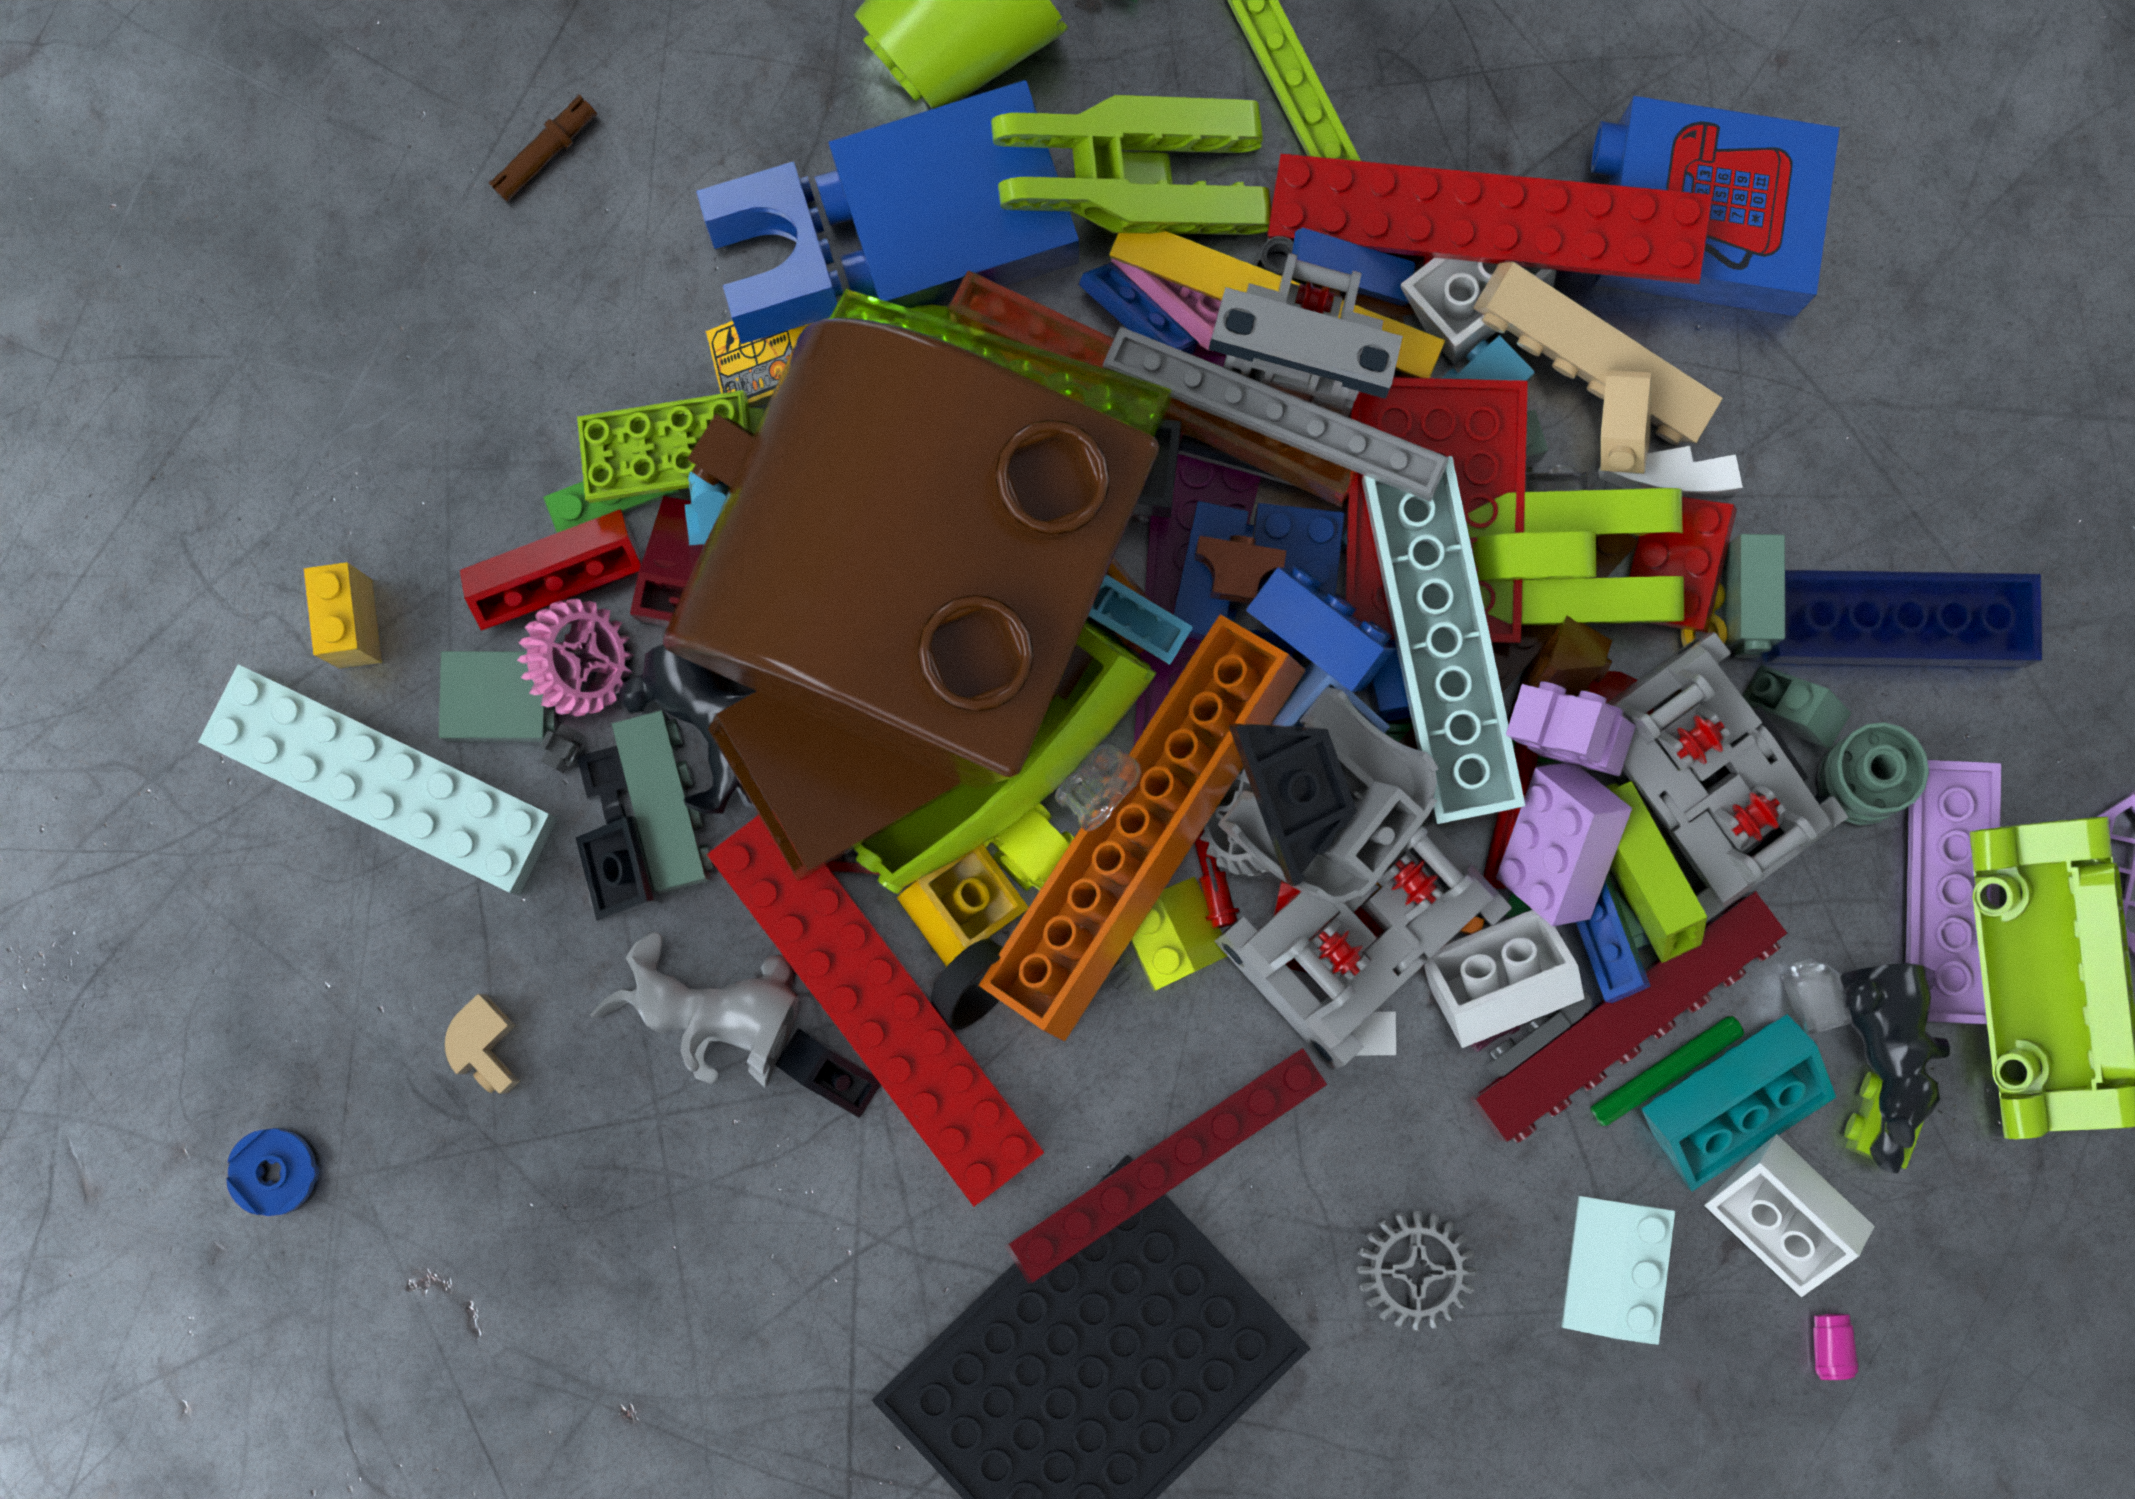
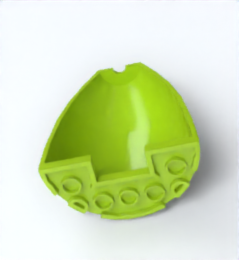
M1086 619L1076 644L1094 658L1067 700L1056 695L1054 700L1051 701L1019 774L981 789H976L966 784L854 848L859 853L855 859L868 870L881 874L877 879L878 882L888 890L899 894L903 887L969 853L1009 828L1053 793L1115 728L1148 687L1157 672L1109 633L1089 619Z

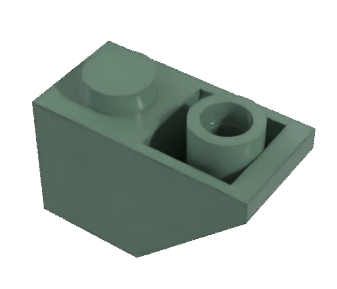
M1764 665L1760 666L1742 696L1751 708L1761 706L1774 724L1798 738L1827 749L1831 748L1851 715V712L1830 689Z

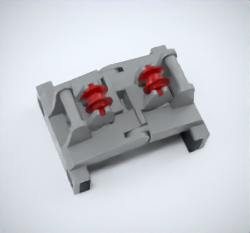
M1715 632L1700 634L1606 703L1622 709V717L1636 725L1622 770L1629 780L1632 781L1658 819L1668 829L1667 832L1701 880L1691 888L1707 915V921L1848 818L1834 796L1817 794L1814 797L1774 737L1761 725V720L1717 663L1731 653ZM1679 688L1682 690L1680 694H1678L1669 702L1664 704L1654 713H1652L1651 715L1646 714L1649 710H1651L1664 699L1669 697ZM1656 738H1658V740L1664 746V748L1669 753L1671 758L1677 764L1676 767L1667 757V755L1664 753V751L1661 749L1658 743L1655 741ZM1725 765L1730 773L1705 790L1699 781H1704ZM1780 826L1781 830L1748 854L1741 853L1757 840L1761 841L1762 837L1772 829H1777ZM1722 831L1729 837V839L1734 843V845L1739 851H1737L1731 846V844L1726 839Z

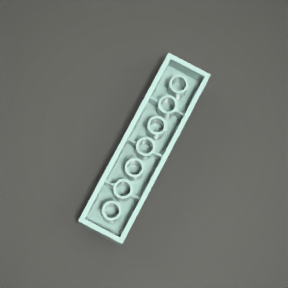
M1452 456L1448 457L1447 466L1431 502L1365 475L1362 479L1417 748L1420 751L1427 752L1439 768L1435 771L1437 784L1433 799H1436L1437 802L1431 810L1433 824L1525 806L1512 739L1506 736L1509 725Z
M239 664L198 741L219 753L488 883L519 896L558 819L543 810Z

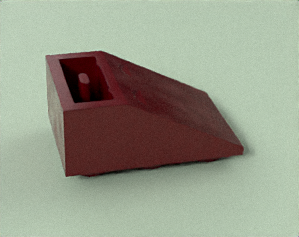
M663 496L639 569L630 614L639 622L668 626L703 549L704 544L689 545L685 505L691 504V501Z

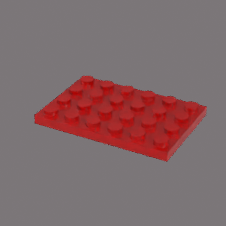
M1393 377L1386 399L1358 392L1350 412L1351 419L1443 456H1452L1465 520L1470 526L1474 528L1490 526L1498 514V506L1494 499L1506 493L1516 492L1515 533H1524L1528 381ZM1349 469L1345 599L1357 609L1353 616L1361 622L1364 620L1368 622L1370 620L1374 621L1392 635L1389 640H1395L1362 485L1364 475ZM1490 502L1493 507V515L1489 521L1479 524L1469 518L1468 513ZM1477 537L1469 538V539H1470V543H1471L1472 553H1473V543L1477 541ZM1478 580L1479 585L1485 587L1491 596L1490 604L1484 609L1491 643L1520 644L1523 580H1513L1512 624L1487 614L1495 604V592L1488 583Z

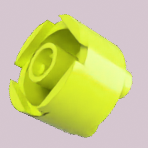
M1040 803L1009 828L983 843L986 848L991 843L994 844L998 851L992 857L1026 891L1032 886L1039 891L1041 890L1074 839L1067 831L1060 834L1049 823L1052 816Z

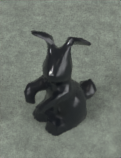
M663 644L651 649L645 654L643 673L630 678L622 684L619 691L622 705L630 714L643 712L646 705L654 700L666 713L693 724L708 742V762L713 776V786L707 791L685 797L683 799L686 807L703 814H723L729 798L736 790L744 806L755 810L708 728L717 713L755 693L756 690L731 693L722 675L669 652Z
M1911 963L1886 964L1842 973L1839 977V995L1842 1010L1849 1024L1858 1032L1863 1040L1865 1060L1868 1066L1883 1082L1879 1095V1110L1882 1117L1880 1132L1869 1148L1870 1153L1879 1168L1897 1174L1904 1161V1147H1912L1915 1141V1129L1934 1111L1941 1100L1938 1082L1927 1074L1925 1069L1926 1063L1930 1059L1947 1058L1950 1055V1045L1947 1039L1933 1038L1925 1031L1932 998L1930 990L1933 989L1935 970Z

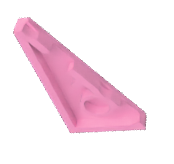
M1111 260L1199 342V346L1207 350L1209 349L1221 301L1117 260Z

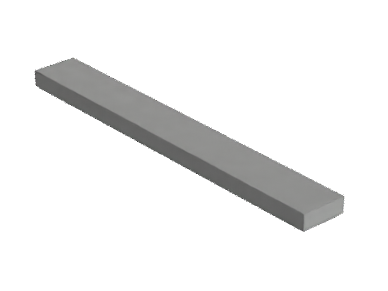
M1121 326L1103 363L1104 371L1430 502L1449 460L1446 456Z

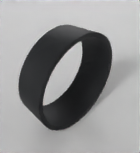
M991 939L979 940L963 950L946 967L933 988L931 1003L953 1030L964 1029L987 1014L999 1001V999L978 986L990 966L1001 958L998 954L1003 947Z

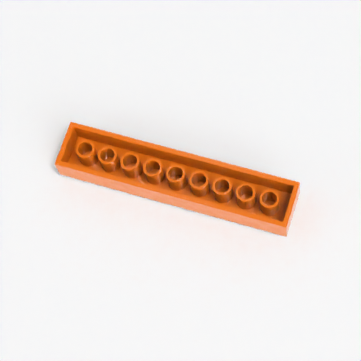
M1220 614L998 954L1001 958L990 966L978 986L1043 1031L1066 1041L1244 767L1229 725L1233 723L1271 725L1306 670L1288 653Z

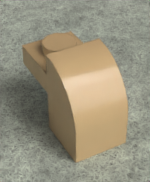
M477 994L452 1019L445 1036V1052L447 1060L456 1074H466L474 1067L477 1071L473 1076L486 1091L492 1093L496 1090L499 1094H506L520 1080L491 1049L516 1025L487 994Z

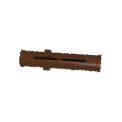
M578 94L553 120L549 118L543 124L545 128L500 173L488 182L489 185L508 203L563 147L568 149L573 144L571 139L598 113Z

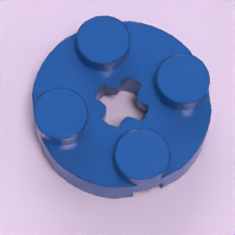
M282 1128L265 1129L246 1135L234 1146L227 1162L229 1167L226 1183L232 1199L248 1213L264 1216L282 1215L294 1211L308 1199L313 1191L314 1183L318 1180L319 1168L310 1146L299 1135ZM266 1161L270 1164L279 1163L281 1166L279 1172L281 1178L278 1182L274 1180L263 1181L262 1176L266 1171L262 1165Z

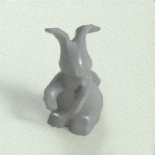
M651 931L637 941L626 956V960L635 976L636 988H623L606 997L592 1011L591 1017H604L619 1010L627 1003H631L642 1017L646 1026L655 1032L663 1034L672 1030H686L682 1036L681 1055L686 1068L689 1071H693L696 1079L709 1084H713L718 1080V1072L705 1063V1057L712 1042L722 1041L750 1052L747 1060L750 1064L748 1072L763 1087H767L776 1069L775 1063L782 1054L797 1017L799 1004L798 995L790 989L794 981L795 971L784 956H768L760 967L763 973L761 978L744 979L722 989H688L675 977L656 971L661 954L662 935Z

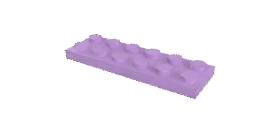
M1927 760L1929 775L1926 788L1916 802L1909 806L1906 963L1923 965L1935 970L1933 989L1930 990L1932 998L1927 1022L1987 1024L1972 899L1975 879L1969 831L2000 827L2001 763ZM1991 883L1987 888V898L1991 904L1999 906V885Z

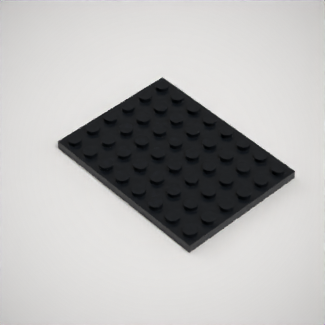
M1127 1154L1099 1182L1133 1159ZM1164 1194L1033 1283L1028 1284L1014 1262L871 1401L962 1499H1156L1311 1348L1169 1197Z

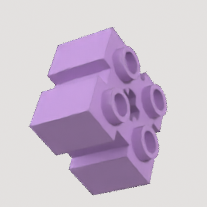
M1540 682L1539 688L1522 684L1506 736L1519 744L1527 745V749L1540 757L1568 764L1574 763L1585 766L1588 769L1620 776L1636 725L1622 717V709L1605 704L1606 698L1591 692L1580 691L1579 697L1565 694V688L1548 682Z

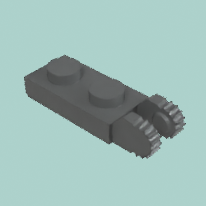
M1583 991V1000L1556 1010L1555 1015L1551 1018L1546 1014L1524 1026L1529 1034L1517 1043L1510 1037L1493 1049L1490 1054L1494 1060L1486 1065L1494 1078L1505 1076L1585 1015L1584 1013H1589L1588 1010H1591V1005H1593V999L1590 997L1591 994Z

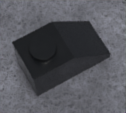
M800 1028L797 1029L775 1063V1066L802 1086L860 1118L881 1085L872 1073Z

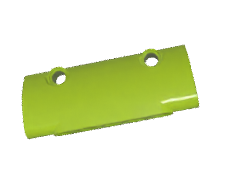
M2108 817L2039 822L1969 831L1975 879L1972 899L1992 1075L1999 1090L2004 1138H2037L2044 1136L2049 1131L2135 1127V1001L2120 872L2117 863H2113ZM1991 883L1998 884L2006 890L2007 901L2004 906H1995L1988 900L1986 895L1987 888ZM2008 1060H2018L2024 1064L2027 1070V1078L2025 1080L2018 1081L2009 1076L2006 1069Z

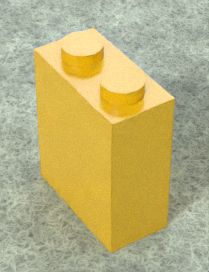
M348 562L304 568L313 655L339 669L382 663L372 579Z

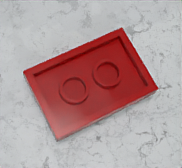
M1682 497L1683 533L1660 532L1639 536V543L1636 547L1629 577H1684V621L1647 623L1708 633L1737 512L1734 504Z

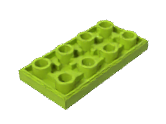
M741 390L577 416L585 500L593 503L689 488L688 477L695 464L687 460L716 413L724 414L751 432L747 393Z

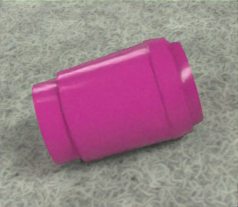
M1850 1314L1815 1315L1813 1339L1816 1375H1819L1820 1380H1846L1855 1377V1374L1858 1373V1361Z

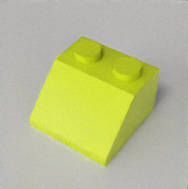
M1195 876L1164 889L1130 941L1153 991L1228 957L1214 942L1222 932L1220 928L1213 929L1211 921H1206L1205 917L1209 915L1204 894Z

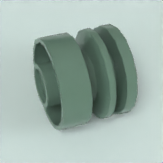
M1886 722L1866 724L1833 745L1821 759L1817 773L1819 795L1834 796L1848 816L1844 820L1845 822L1859 826L1878 824L1915 803L1925 790L1929 775L1927 755L1917 738L1904 728Z

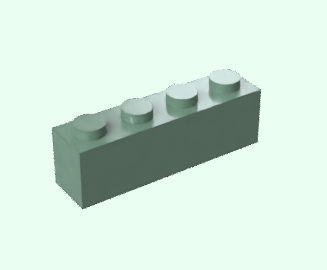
M660 710L612 723L654 892L662 894L710 881L708 870L715 867L706 854L711 850L708 843L701 845L697 828L704 827L702 814L686 807L683 799L689 796L687 787L693 785V780L687 761L680 762L676 745L682 744V737L676 719L669 720L668 715Z

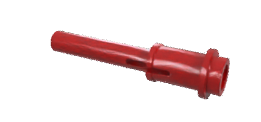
M1203 828L1195 840L1203 876L1199 878V882L1201 883L1209 915L1205 917L1206 921H1211L1213 929L1230 926L1236 922V915L1240 913L1239 908H1234L1226 871L1220 872L1219 866H1217V858L1207 855L1210 843L1200 840V837L1205 832ZM1206 859L1211 861L1218 891H1214Z

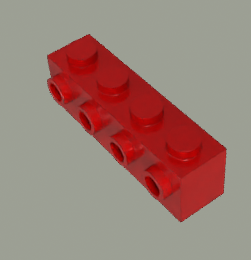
M619 509L459 571L464 599L482 631L551 605L554 602L567 599L638 572L641 566V559L634 536L622 510Z

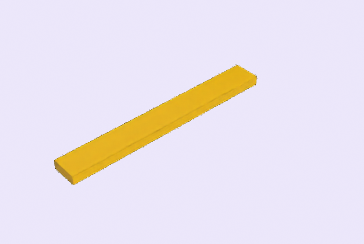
M1165 230L1164 232L1152 234L1118 233L1109 254L1110 258L1219 301H1222L1225 287L1246 293L1250 283L1278 291L1282 278L1280 275ZM1291 280V283H1292V284H1295V285H1299V284H1300V283H1298V282H1295V281ZM1342 300V303H1341V308H1340V312H1339V316H1338L1339 319H1340V315H1341V311H1342V307H1343L1344 300ZM1354 305L1353 312L1383 320V331L1403 336L1395 370L1415 378L1431 377L1445 344L1444 339Z

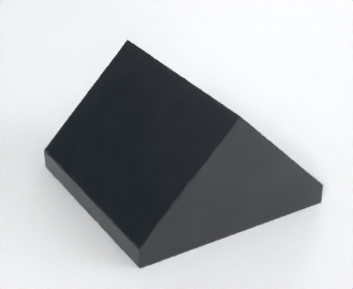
M634 816L621 818L576 837L596 921L662 904L660 894L654 892Z

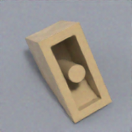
M1607 370L1601 427V471L1644 474L1650 444L1651 373Z

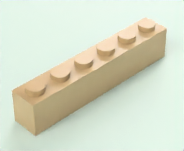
M1514 262L1498 264L1473 309L1484 315L1481 321L1485 325L1499 333L1504 334L1506 330L1519 338L1517 345L1536 356H1540L1542 352L1554 360L1552 367L1572 379L1576 375L1589 383L1587 390L1603 400L1607 370L1650 372L1651 423L1658 427L1655 433L1659 437L1674 445H1678L1679 442L1697 443L1723 399Z

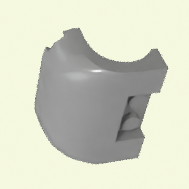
M1326 687L1299 722L1304 727L1328 729L1357 812L1344 828L1337 831L1333 843L1323 855L1317 854L1302 873L1305 876L1304 880L1299 885L1292 887L1317 899L1334 904L1346 902L1357 896L1363 897L1377 883L1429 816L1437 802L1433 798L1437 784L1435 771L1439 768L1427 752L1402 745L1371 724L1353 706L1348 696L1342 690ZM1244 790L1218 823V826L1260 864L1286 882L1254 793Z

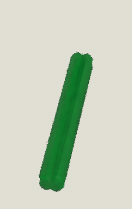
M1727 1016L1591 1107L1593 1116L1601 1126H1608L1744 1035L1742 1025L1734 1016Z

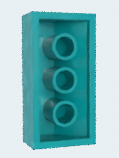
M1786 1014L1774 1023L1766 1025L1760 1032L1737 1047L1729 1049L1723 1056L1708 1066L1694 1072L1688 1079L1668 1092L1657 1096L1651 1103L1641 1109L1653 1136L1685 1185L1693 1192L1757 1150L1776 1134L1780 1135L1835 1099L1836 1094L1817 1044Z

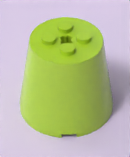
M865 0L853 14L868 33L863 38L867 46L882 61L915 102L923 98L932 109L964 99L1068 30V26L1062 20L1059 21L1062 16L1050 0Z

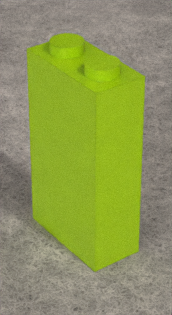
M1632 781L1621 786L1617 783L1610 784L1606 788L1632 808L1610 870L1661 963H1664L1702 945L1707 915Z

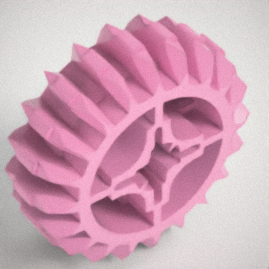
M570 599L566 602L558 601L552 603L549 606V610L543 609L535 614L537 621L529 622L525 626L531 637L522 638L519 642L527 650V654L520 656L517 661L527 664L528 671L521 678L533 680L534 685L529 694L534 696L543 694L541 706L547 708L555 706V711L558 714L571 713V715L579 717L586 715L588 712L590 714L601 712L603 706L612 705L617 701L615 694L620 693L619 691L623 684L621 678L629 677L633 673L624 663L634 655L624 652L623 644H626L630 637L619 636L618 630L622 622L617 620L609 622L611 610H606L605 608L597 610L596 602L592 601L583 603L578 599ZM566 624H571L570 633L565 634L564 641L562 643H554L558 632ZM597 672L591 686L584 692H581L582 682L587 681L589 673Z

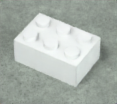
M1534 910L1448 943L1430 959L1427 958L1428 960L1424 964L1429 988L1462 1048L1584 999L1578 964L1555 926H1551Z

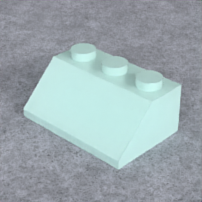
M1578 1196L1562 1328L1615 1339L1659 1345L1675 1211L1659 1207Z

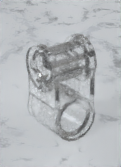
M1112 744L1099 745L1091 751L1076 771L1061 783L1056 791L1055 800L1061 807H1068L1078 817V824L1085 831L1094 830L1109 818L1114 808L1136 787L1141 776L1140 764L1134 757ZM1118 761L1117 770L1109 776L1110 768Z

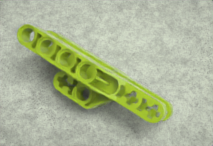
M1114 95L1080 114L1006 113L998 115L991 120L993 143L997 146L1070 148L1073 151L1076 178L1015 177L1001 181L998 184L1000 207L1002 209L1072 211L1112 233L1152 234L1164 232L1165 230L1172 234L1254 235L1268 232L1272 210L1269 188L1244 186V182H1235L1231 186L1206 185V181H1197L1193 185L1173 184L1169 154L1121 151L1245 153L1262 148L1263 134L1259 103L1255 100Z
M1650 488L1525 492L1524 533H1515L1516 492L1506 493L1494 499L1498 506V514L1490 526L1474 528L1466 522L1469 538L1477 537V541L1473 543V558L1475 567H1478V580L1488 583L1493 588L1496 596L1495 604L1487 614L1508 624H1512L1513 580H1523L1521 625H1559L1563 623L1567 615L1576 622H1582L1583 624L1684 621L1683 576L1590 578L1597 577L1596 537H1600V535L1627 533L1635 534V536H1644L1648 533L1660 532L1683 533L1682 489ZM1489 502L1468 513V516L1475 523H1486L1493 515V507ZM1480 586L1484 609H1486L1490 604L1491 596L1485 587Z

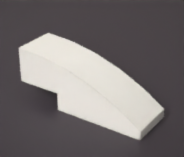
M1690 446L1648 453L1644 474L1601 471V467L1598 469L1600 479L1625 489L1679 488L1682 489V497L1695 499L1734 496L1743 488L1736 454L1693 462Z

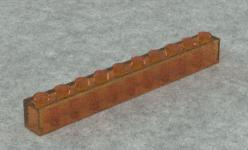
M969 270L948 307L953 324L1151 418L1181 421V432L1339 507H1342L1358 475V472L1104 371L1103 363L1114 338Z

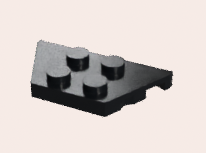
M1233 723L1229 725V729L1287 884L1297 886L1304 880L1305 876L1302 873L1316 855H1323L1333 843L1337 831L1344 828L1357 812L1328 729Z

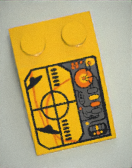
M733 321L706 331L721 394L743 390L747 393L748 407L753 408L768 404L799 335L812 323L745 344H741Z

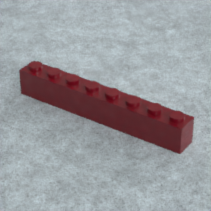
M1756 891L1746 893L1706 923L1702 945L1664 963H1661L1658 958L1647 966L1644 970L1651 987L1614 1003L1605 1002L1603 999L1592 1007L1591 1010H1588L1589 1013H1584L1585 1015L1505 1076L1492 1081L1472 1096L1470 1100L1501 1141L1508 1142L1513 1138L1516 1143L1521 1142L1537 1130L1534 1122L1548 1112L1551 1117H1554L1571 1105L1572 1100L1569 1096L1583 1086L1586 1091H1589L1606 1079L1607 1075L1604 1070L1614 1062L1618 1061L1620 1065H1624L1641 1053L1642 1049L1639 1044L1649 1036L1653 1035L1655 1039H1659L1677 1025L1674 1018L1684 1010L1688 1009L1692 1014L1706 1005L1712 999L1708 992L1721 983L1727 988L1741 979L1747 973L1743 968L1747 963L1756 957L1762 962L1781 948L1778 940L1788 933Z
M1301 1048L1004 1247L1028 1284L1033 1283L1318 1092L1327 1083L1305 1050Z

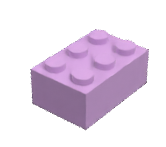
M1561 763L1536 767L1524 798L1525 806L1520 809L1496 879L1551 926L1591 919L1632 808L1577 764Z

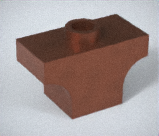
M1231 535L1229 541L1199 536L1194 560L1203 563L1212 575L1210 598L1250 605L1257 596L1259 583L1264 578L1271 576L1278 567L1284 568L1287 551L1255 545V539L1246 536Z

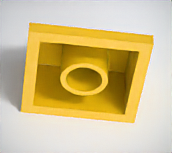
M983 844L948 865L918 879L896 897L946 967L967 947L979 940L988 939L1029 908Z

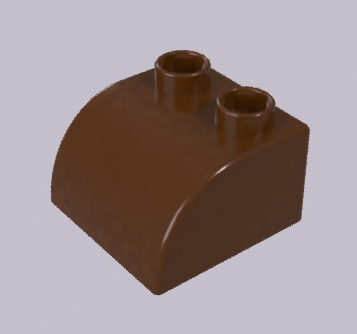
M833 318L816 321L802 331L794 345L665 630L663 645L669 652L970 787L981 789L1014 777L1023 768L1157 458L1159 444L1150 434L994 361L946 341L906 328L870 320Z

